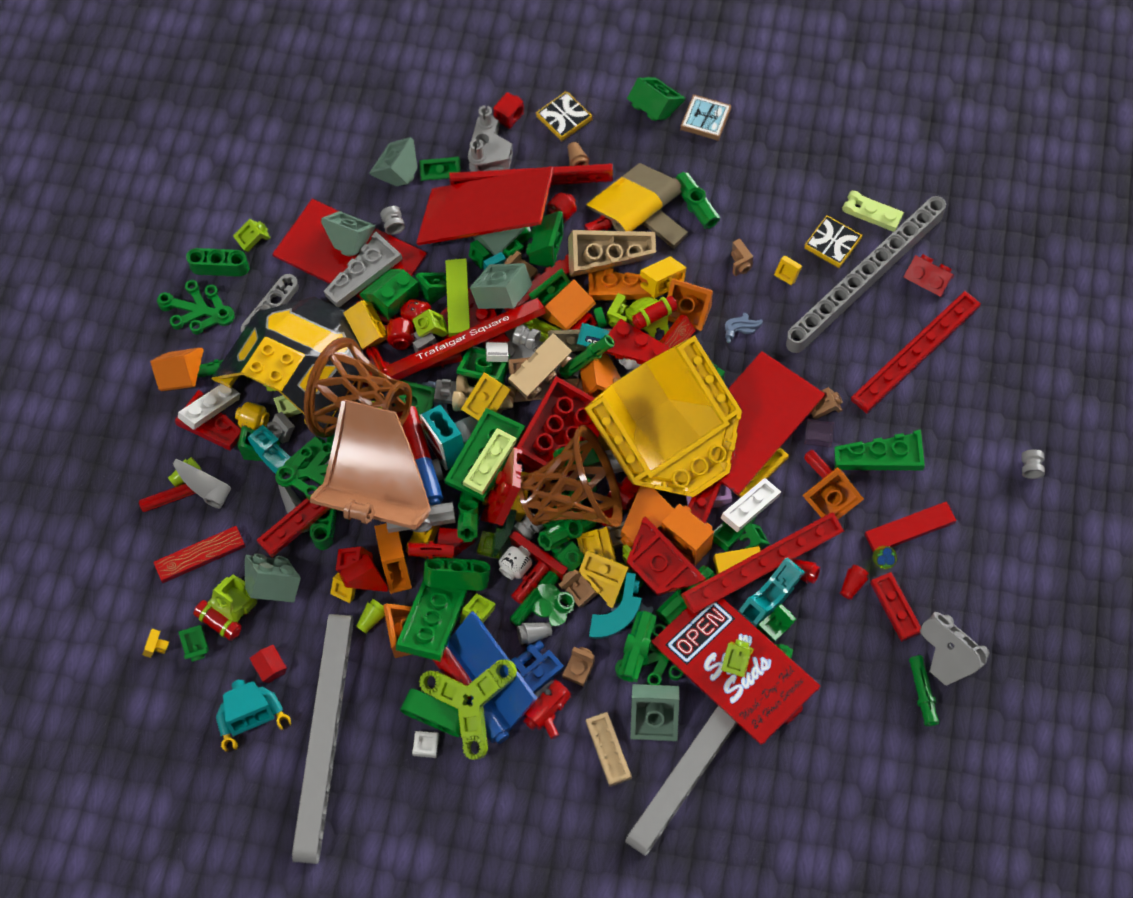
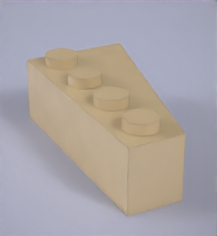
M573 230L568 236L569 278L650 259L656 253L655 232Z

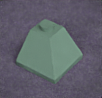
M410 137L389 143L369 174L396 187L411 183L417 170L414 140Z
M341 211L321 219V223L334 248L340 250L346 256L360 253V249L367 243L376 226Z

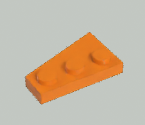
M612 268L588 273L589 295L594 300H614L618 293L626 296V300L651 297V294L640 285L642 282L648 285L647 280L643 279L641 275L629 272L622 274L614 272Z

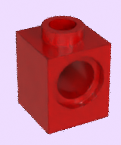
M507 92L493 107L494 118L499 120L500 124L511 129L524 114L522 99Z

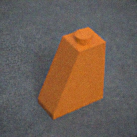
M606 353L600 359L593 360L580 369L583 392L594 398L613 384L614 378H621L612 360Z
M640 486L620 535L622 537L621 541L630 548L633 547V542L638 534L643 517L646 516L660 530L662 521L674 510L655 489Z
M387 523L374 526L390 594L412 589L399 531L388 533Z

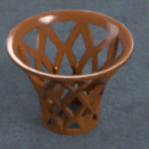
M340 337L324 348L311 370L304 396L305 421L308 429L315 436L321 438L330 437L336 431L338 418L325 414L337 408L340 409L343 400L354 402L359 400L362 404L378 408L382 407V409L396 413L403 412L399 419L401 425H403L410 412L412 390L408 383L389 377L370 363L353 339ZM348 347L353 357L337 351ZM330 359L342 377H330L319 380L324 367ZM340 362L355 366L359 371V376L347 374ZM348 380L358 381L357 388H355ZM363 382L369 384V386L362 388ZM343 384L352 394L338 397L327 386ZM316 389L332 401L333 404L315 411ZM388 391L386 397H384L382 392ZM406 395V404L399 396ZM318 421L334 425L328 427L327 429H323L319 425Z
M580 426L561 454L553 458L538 471L521 477L519 498L528 519L535 526L564 519L606 523L612 528H616L622 523V500L610 460L594 432L587 426ZM580 436L584 437L586 441L579 443ZM592 447L602 467L583 466V462ZM570 459L567 466L563 467L567 460ZM568 471H573L569 477H566ZM586 474H596L592 478V480L588 482ZM605 476L608 480L612 498L592 492V489ZM552 480H558L557 483H553V482H551V481H552ZM524 490H531L533 494L526 500ZM565 490L575 491L571 497L562 495ZM588 497L592 507L581 505L579 502ZM529 508L538 509V513L533 516ZM613 508L612 517H606L603 511Z

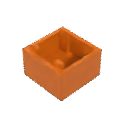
M679 503L662 521L661 533L694 567L712 549L713 527L709 523L704 524L694 516L688 506L683 507Z

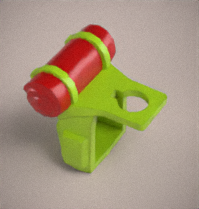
M672 296L667 298L661 297L659 300L652 297H643L633 302L625 310V317L628 318L630 325L647 332L649 336L655 338L657 328L664 330V335L669 330L668 316L677 311V302Z
M231 575L217 585L209 601L203 600L195 607L193 615L199 621L217 631L220 636L232 641L241 632L242 626L238 621L244 614H248L257 604V599L249 596L245 589V581L235 575Z

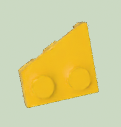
M587 550L579 573L607 602V605L610 608H614L630 567Z

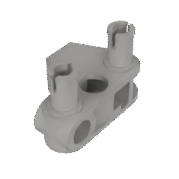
M486 105L479 108L480 117L477 119L468 153L470 172L510 169L513 157L512 143L498 136L499 120L492 116V109L487 106L486 111Z
M934 612L920 629L922 636L936 647L930 672L943 684H951L975 673L986 664L987 657H989L988 648L982 645L979 646L954 624L951 616Z

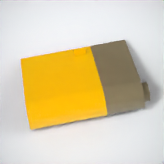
M639 163L588 202L586 207L610 219L616 231H633L681 193V184L677 179Z

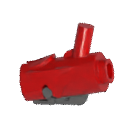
M550 681L535 694L537 700L524 714V723L532 730L535 728L540 730L545 726L550 739L558 737V731L553 723L555 713L558 710L561 712L571 697V693L559 681Z

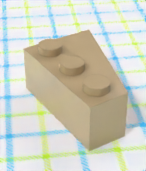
M553 333L508 378V382L526 400L530 396L534 399L542 390L540 388L544 381L549 383L557 375L555 370L560 365L564 367L572 359L569 356L572 350Z

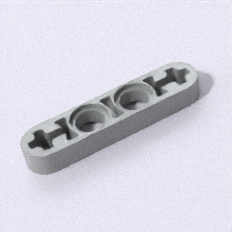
M285 274L280 277L242 324L241 332H243L256 312L287 304L299 288L294 275ZM292 282V286L288 285L285 287V283L290 284ZM275 296L282 298L277 304L271 303V299Z

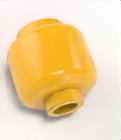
M246 402L242 407H238L235 419L238 420V425L241 429L243 426L257 430L262 425L267 426L269 413L263 405Z

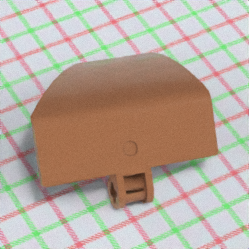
M349 400L341 402L323 484L311 495L310 503L344 511L345 519H358L364 524H368L372 519L416 530L427 519L431 508L415 458L396 412Z

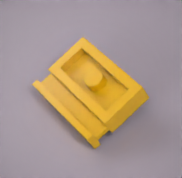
M484 372L461 410L479 421L486 408L497 413L511 389Z
M607 526L600 530L596 529L582 533L577 538L579 549L584 555L589 550L616 561L610 531Z

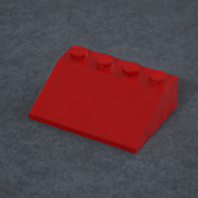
M556 376L516 445V448L522 449L519 461L539 470L554 458L553 453L555 450L566 447L575 436L574 433L577 428L583 425L589 427L598 438L600 433L584 409L595 398ZM580 436L579 442L586 441L584 437ZM573 471L568 472L566 477H569Z

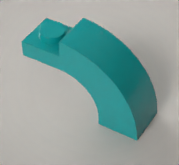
M788 557L785 558L764 586L754 595L750 596L738 612L752 625L757 627L779 604H782L787 599L805 571Z
M626 574L623 599L614 611L604 615L592 614L589 634L591 639H603L619 634L636 618L637 611H639L642 598L633 597L634 593L638 594L640 580H636V574Z

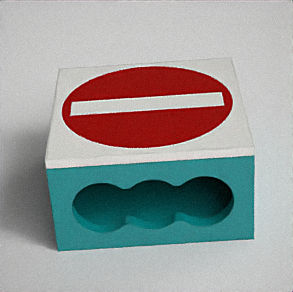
M440 404L419 416L428 446L447 471L454 465L464 447L462 433Z

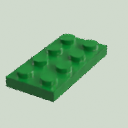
M486 408L445 478V484L485 502L489 492L496 483L498 473L503 470L510 453L483 495L464 486V479L497 428L516 437L517 442L513 446L516 447L525 431V425Z
M422 582L396 643V650L441 661L467 596V590L432 588Z

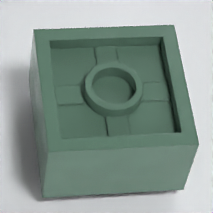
M525 263L489 264L470 289L478 309H514L521 298L528 292L532 282Z

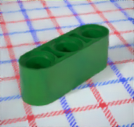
M193 248L186 255L191 271L197 275L240 277L249 272L246 255L241 250Z
M331 508L325 513L329 514L327 518H319L311 525L310 536L313 544L319 550H327L333 544L337 516L336 509ZM326 534L324 539H317L319 535Z
M433 557V559L425 560L423 583L432 588L482 591L488 587L490 565L481 560Z
M416 689L409 690L400 708L403 714L452 736L461 737L458 708Z

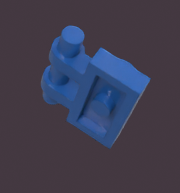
M540 640L534 645L530 644L525 648L526 651L518 658L514 657L510 660L515 664L517 671L534 694L564 670V665L550 650L541 655L539 651L545 646ZM531 658L535 659V662L527 668L524 666Z

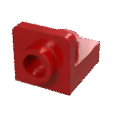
M361 546L338 549L336 571L340 573V571L367 555L373 561V554Z

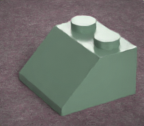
M632 684L631 739L677 741L679 686Z

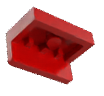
M924 254L921 257L915 255L904 278L942 297L949 282L955 276L951 274L952 269L943 264H940L939 267L932 264L933 259Z

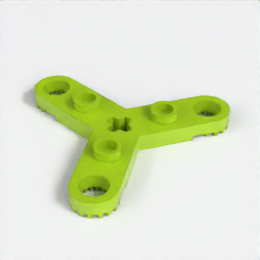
M510 660L496 661L495 664L485 670L469 685H465L437 671H426L420 677V687L424 693L458 708L460 731L463 739V753L469 759L479 760L487 754L488 744L483 706L515 679L517 669ZM503 665L509 668V675L505 678H502L500 675V668ZM431 676L437 681L433 689H430L428 686V679ZM467 696L474 697L472 700L473 705L466 704L468 701ZM474 741L479 743L480 746L477 754L471 751V745Z

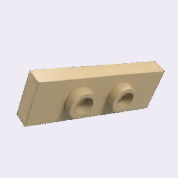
M608 712L586 719L589 733L609 787L632 779Z

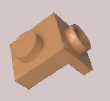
M577 570L566 573L562 578L563 581L559 583V586L570 593L576 604L581 608L598 594Z

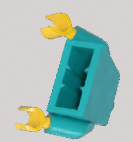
M236 680L232 683V690L224 693L223 703L220 705L216 715L220 735L224 737L221 747L226 752H228L226 745L230 741H232L235 750L238 748L237 741L231 738L230 733L235 736L275 719V714L279 729L283 730L280 724L282 719H287L291 726L290 717L283 714V707L273 692L264 687H257L255 682L245 684L244 680Z

